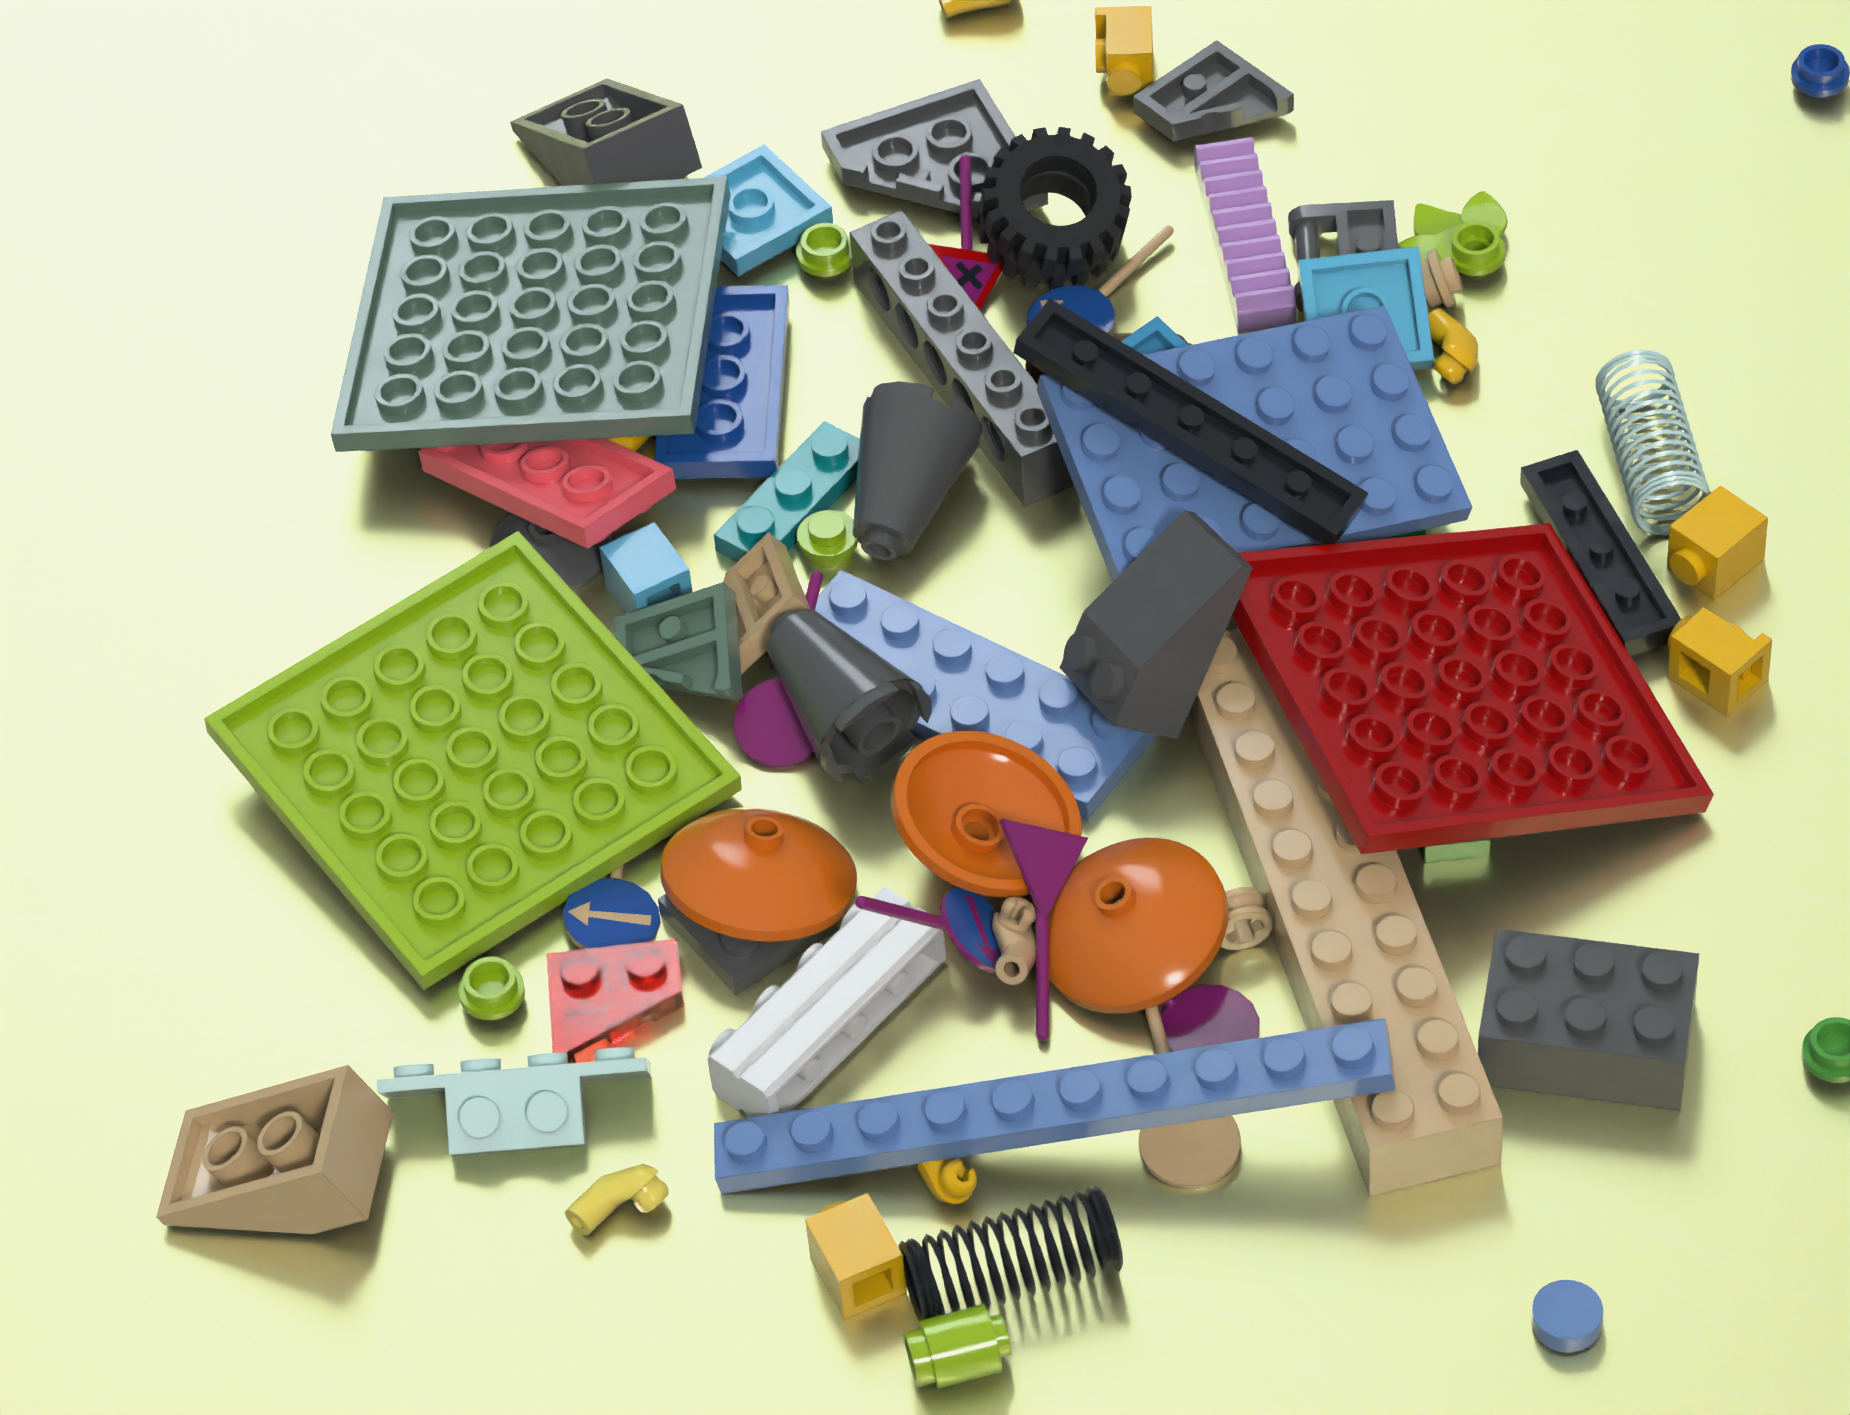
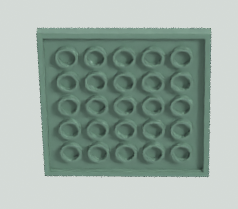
M727 176L383 197L330 433L335 452L541 441L552 442L598 438L611 439L655 435L670 436L674 434L695 433L731 195Z

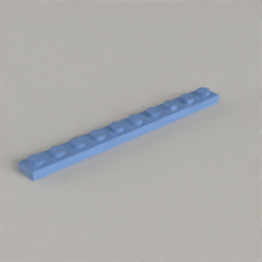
M1383 1018L714 1123V1179L720 1193L725 1194L920 1164L927 1161L946 1160L1394 1091L1396 1089L1389 1032L1386 1020Z

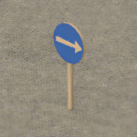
M1171 225L1164 226L1098 290L1087 286L1066 285L1043 294L1036 299L1029 309L1026 325L1032 321L1049 298L1103 331L1112 333L1116 315L1112 303L1107 296L1173 235L1174 228Z
M624 865L611 872L609 878L599 879L572 893L566 901L563 909L564 930L573 944L590 955L605 959L628 958L643 951L656 937L661 922L658 905L647 891L635 883L622 880Z

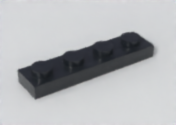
M1578 449L1521 467V487L1544 524L1550 523L1630 656L1667 645L1670 633L1681 620V617Z

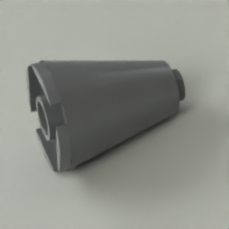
M902 381L880 383L873 388L871 397L867 395L862 406L853 536L857 538L862 550L866 554L880 560H893L896 556H904L912 551L978 448L983 430L978 416L965 403L953 397L951 405L948 406L932 399L935 388L923 384Z
M815 610L790 611L782 615L773 624L767 642V652L821 767L836 782H844L842 775L853 773L859 781L870 778L890 767L910 750L917 741L916 736L911 730L920 716L928 723L932 714L931 698L918 682Z

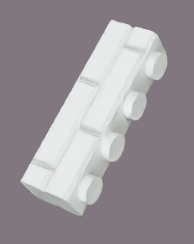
M887 886L882 888L873 897L881 901L926 912L918 906L912 907L909 900ZM854 904L845 914L840 930L824 945L815 943L810 946L802 955L797 971L781 987L777 985L768 987L757 999L753 1014L736 1030L727 1028L716 1037L707 1057L711 1087L716 1096L736 1110L742 1109L748 1118L792 1111L947 959L944 930L862 910Z

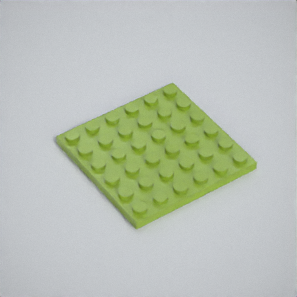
M519 531L204 718L207 734L423 990L567 901L568 896L602 879L742 790L741 775Z

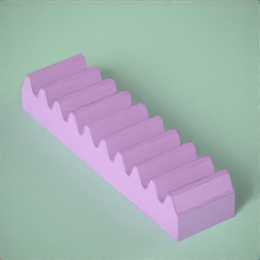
M1253 137L1196 145L1194 150V170L1237 332L1244 333L1297 323L1294 285H1291L1290 270L1286 268L1285 252L1281 248L1280 235H1277L1276 220L1272 216L1271 202H1268L1267 187L1263 183L1262 169H1259L1258 155L1254 150Z

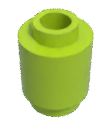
M984 1304L918 1321V1329L903 1333L908 1361L917 1387L934 1384L936 1390L1000 1373L1002 1372L1001 1357L1012 1355L1010 1340L1002 1315L997 1314L989 1317Z

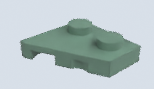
M724 582L613 618L614 637L662 689L731 701L743 699L735 592Z

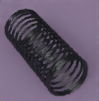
M1094 1185L1092 1189L1087 1187L1084 1194L1075 1190L1071 1201L1065 1196L1060 1195L1056 1205L1045 1199L1041 1210L1031 1203L1026 1214L1016 1207L1012 1214V1219L1005 1213L1000 1212L997 1224L986 1216L982 1222V1229L979 1224L971 1220L967 1227V1233L963 1228L955 1225L952 1231V1238L949 1233L941 1229L937 1235V1242L926 1233L922 1240V1247L913 1238H908L906 1242L901 1240L899 1249L903 1255L906 1287L918 1320L921 1321L936 1315L945 1314L939 1288L931 1268L929 1244L940 1265L952 1312L961 1310L952 1277L946 1264L944 1239L955 1260L957 1275L967 1308L976 1306L971 1285L960 1255L958 1233L969 1253L981 1302L985 1305L986 1309L989 1310L991 1307L988 1287L975 1251L973 1229L984 1248L986 1263L996 1298L1004 1306L1006 1295L1000 1272L990 1247L988 1224L999 1244L1001 1259L1011 1294L1015 1300H1020V1285L1005 1242L1003 1220L1013 1237L1019 1268L1027 1292L1034 1297L1036 1286L1031 1266L1019 1235L1018 1215L1028 1232L1031 1252L1042 1288L1049 1293L1051 1289L1050 1276L1041 1246L1034 1231L1033 1211L1043 1228L1045 1244L1058 1285L1064 1288L1066 1277L1055 1239L1049 1227L1048 1207L1057 1221L1060 1241L1073 1281L1079 1284L1081 1280L1080 1267L1071 1237L1064 1222L1063 1203L1072 1217L1075 1237L1085 1271L1089 1278L1094 1279L1096 1276L1095 1263L1085 1230L1078 1215V1198L1087 1213L1093 1246L1102 1271L1107 1275L1109 1273L1113 1274L1115 1270L1120 1272L1123 1266L1120 1238L1111 1208L1102 1189Z

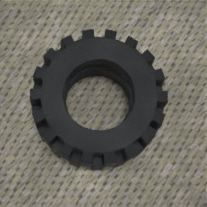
M1058 126V131L1055 135H1048L1046 127L1033 129L1030 140H1027L1022 133L1012 138L1009 150L1001 147L995 154L992 167H988L984 179L977 221L980 222L978 229L981 244H988L986 255L993 264L1000 261L1005 263L1002 272L1005 276L1014 280L1019 274L1026 278L1024 286L1036 290L1038 282L1049 283L1050 291L1063 287L1065 281H1071L1072 285L1084 286L1087 284L1089 273L1096 278L1103 274L1107 269L1108 261H1114L1119 252L1131 210L1129 208L1132 199L1131 186L1125 185L1128 174L1122 163L1112 165L1115 153L1107 145L1101 149L1094 147L1095 137L1083 132L1080 139L1070 136L1071 128ZM1041 193L1059 194L1077 204L1085 218L1070 225L1058 226L1047 224L1035 218L1026 209L1023 201Z

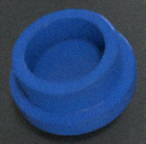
M1815 44L1806 47L1800 52L1791 67V81L1795 88L1812 97L1822 98L1836 95L1843 91L1849 82L1850 69L1843 53L1830 45Z

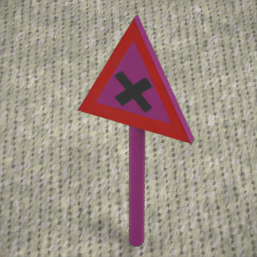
M963 154L959 159L961 248L929 244V246L977 308L981 310L1003 271L1005 263L1000 261L993 264L987 257V252L973 250L971 157Z

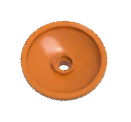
M954 731L929 738L916 746L906 756L893 781L891 790L892 815L898 832L906 846L934 874L952 885L976 894L992 897H1019L1030 894L999 823L1001 819L1079 836L1082 835L1081 816L1077 802L1060 774L1047 761L1029 748L996 734L979 731Z
M738 807L720 810L702 816L687 824L668 841L663 851L660 869L661 883L667 897L686 917L714 932L751 941L774 942L795 940L826 930L843 918L850 909L855 897L857 871L850 854L829 832L801 816L761 807Z
M1146 837L1124 840L1108 845L1086 856L1074 865L1049 913L1050 983L1064 998L1073 1004L1091 1011L1112 1014L1148 1009L1166 1002L1184 991L1209 967L1225 937L1229 916L1228 900L1224 886L1215 869L1206 858L1191 847L1163 838Z

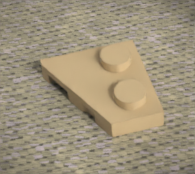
M769 532L725 573L723 581L735 592L741 675L767 651V642L770 637L771 628L782 615L794 610L810 609L786 546Z

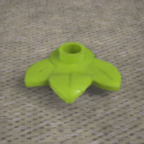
M1479 191L1473 195L1465 204L1461 214L1418 203L1415 205L1413 215L1415 236L1401 241L1399 248L1419 246L1420 260L1427 259V252L1436 249L1441 259L1452 256L1459 273L1469 276L1487 275L1500 268L1505 260V244L1501 236L1507 228L1508 218L1502 206L1485 191Z

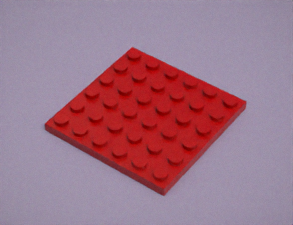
M1550 523L1238 553L1253 569L1232 617L1360 854L1706 812L1714 796L1713 791Z

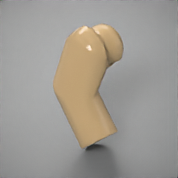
M1009 897L1004 900L1001 905V911L994 913L992 920V930L1001 952V956L996 962V975L999 980L1009 985H1018L1023 982L1036 962V931L1031 926L1036 918V910L1029 901L1020 897Z

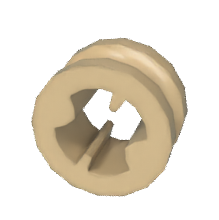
M1238 887L1225 891L1228 900L1229 916L1221 947L1228 950H1243L1264 941L1273 929V920L1271 914L1266 910L1264 895L1258 889L1252 887Z

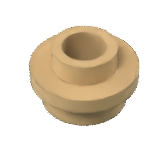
M1436 249L1428 251V258L1421 260L1426 299L1431 308L1443 303L1447 308L1455 306L1456 299L1454 293L1463 290L1462 281L1452 256L1441 259Z

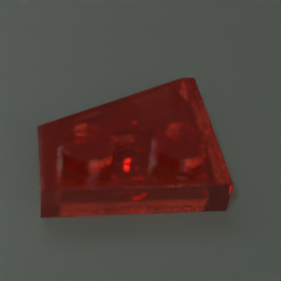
M677 938L546 953L552 1053H567L568 1064L576 1063V1053L605 1038L613 1045L634 1034L642 1024L649 1021H658L684 1007L681 961Z

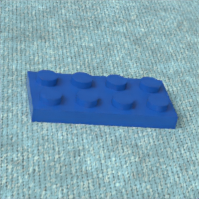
M788 285L717 286L695 433L674 434L670 436L656 435L654 460L672 468L675 479L770 477L778 469L790 309Z

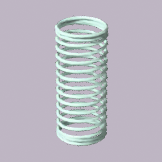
M1644 349L1627 351L1613 357L1602 366L1596 376L1595 389L1599 396V402L1602 405V412L1605 415L1604 420L1607 424V431L1610 434V441L1613 444L1619 472L1622 475L1628 503L1631 506L1633 520L1638 528L1647 533L1669 535L1670 525H1653L1643 520L1640 516L1659 521L1677 519L1711 492L1705 480L1706 475L1702 470V463L1699 460V453L1696 450V443L1693 440V433L1690 430V423L1687 420V413L1684 410V403L1681 400V393L1678 390V383L1675 380L1672 364L1666 356L1657 351ZM1640 359V360L1630 361V362H1628V363H1626V364H1624V365H1622V366L1617 367L1612 373H1610V374L1607 376L1608 372H1610L1612 369H1614L1617 365H1620V364H1622V363H1625V362H1627V361H1629V360ZM1649 363L1657 364L1666 370V372L1656 369L1633 371L1620 377L1605 393V388L1610 379L1618 372L1630 366ZM1652 373L1660 374L1666 378L1665 380L1646 379L1636 381L1623 387L1613 397H1610L1615 387L1622 381L1635 375ZM1662 384L1658 389L1639 391L1626 397L1624 400H1617L1625 391L1638 385ZM1641 395H1647V396L1642 397V398H1640V399H1635V398H1637V397H1639V396H1641ZM1666 395L1670 396L1668 400L1662 399ZM1656 403L1663 404L1655 410L1645 411L1641 414L1628 415L1631 411L1636 409L1644 408ZM1669 405L1673 406L1671 410L1665 409ZM1619 409L1626 410L1623 413H1618ZM1659 413L1666 414L1658 420L1631 425L1634 421ZM1672 415L1675 416L1674 420L1668 419ZM1623 418L1629 419L1626 423H1621ZM1663 423L1669 424L1661 430L1634 435L1645 428ZM1675 425L1678 426L1677 430H1671ZM1626 428H1627V429H1633V430H1632L1631 432H1629V433H1624V430H1625ZM1662 434H1672L1668 438L1661 441H1656L1651 444L1637 445L1639 442L1648 438H1652ZM1678 435L1681 436L1680 440H1672ZM1629 438H1630V439H1636V440H1635L1634 442H1632V443H1627V440H1628ZM1666 444H1675L1671 448L1664 451L1656 452L1654 454L1640 455L1641 453L1651 448H1655ZM1681 445L1684 446L1683 450H1675ZM1632 448L1639 449L1635 454L1629 453ZM1678 454L1674 458L1658 464L1643 465L1652 459L1664 455ZM1683 456L1687 457L1685 461L1679 460ZM1634 459H1641L1638 464L1632 463ZM1675 464L1680 465L1674 470L1655 475H1647L1648 473L1658 468H1662L1664 466ZM1686 466L1691 467L1688 471L1682 470ZM1638 469L1645 470L1641 474L1636 473ZM1641 479L1648 480L1644 484L1639 483ZM1674 485H1686L1682 489L1669 494L1650 495L1657 490L1666 489ZM1693 486L1696 488L1684 500L1670 505L1654 506L1643 503L1644 499H1669L1683 494ZM1702 491V496L1696 504L1674 515L1656 516L1647 514L1639 509V507L1652 510L1673 509L1686 504Z

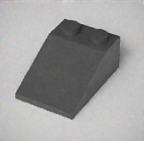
M605 78L509 121L513 133L562 186L685 179L684 176L703 168L682 103L609 78Z
M1184 510L1083 611L1074 634L1066 642L1063 660L1059 668L1114 726L1178 739L1253 567L1195 512Z

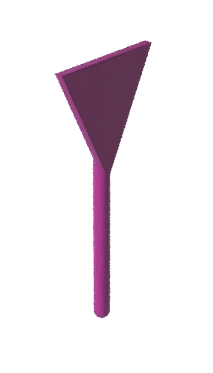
M1001 819L999 823L1036 906V1037L1044 1041L1049 1037V913L1088 837Z

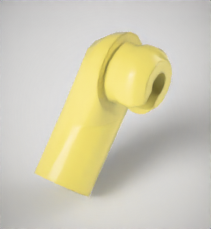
M639 1164L599 1177L565 1210V1217L579 1233L589 1235L620 1204L631 1198L639 1211L648 1213L669 1195V1188L664 1181L656 1176L659 1172L657 1169L646 1164Z

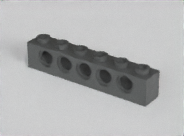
M902 210L850 231L855 284L945 403L950 406L952 398L955 397L965 403L978 416L983 428L978 446L1024 507L1073 486L1070 473L1037 393V383Z

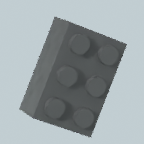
M1496 929L1478 1035V1056L1490 1086L1681 1111L1700 953Z

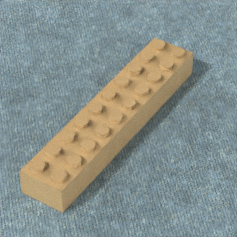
M1239 628L1225 631L1191 707L1189 717L1253 888L1258 889L1264 895L1266 910L1271 914L1273 920L1271 936L1307 1030L1383 1018L1386 1020L1390 1037L1396 1090L1333 1100L1369 1197L1501 1165L1503 1116L1397 851L1360 854Z

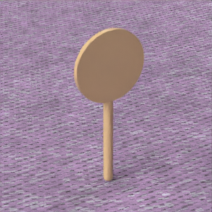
M1158 1006L1144 1009L1157 1054L1170 1052ZM1232 1115L1140 1130L1138 1138L1139 1152L1146 1168L1160 1181L1179 1188H1201L1216 1183L1233 1169L1240 1154L1241 1135Z

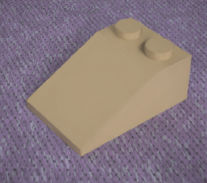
M348 1064L185 1110L156 1218L163 1225L296 1234H316L368 1220L394 1111Z

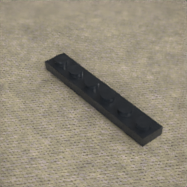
M1049 298L1016 339L1013 351L1015 355L1324 545L1336 544L1364 507L1369 494L1367 491Z

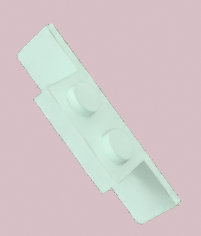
M615 1047L595 1050V1061L568 1064L567 1053H542L527 1056L528 1067L501 1069V1060L499 1058H481L460 1061V1073L435 1075L434 1064H408L393 1067L394 1078L376 1079L377 1093L385 1098L445 1093L449 1155L452 1157L587 1146L582 1082L652 1076L651 1062L646 1057L635 1058L633 1047Z

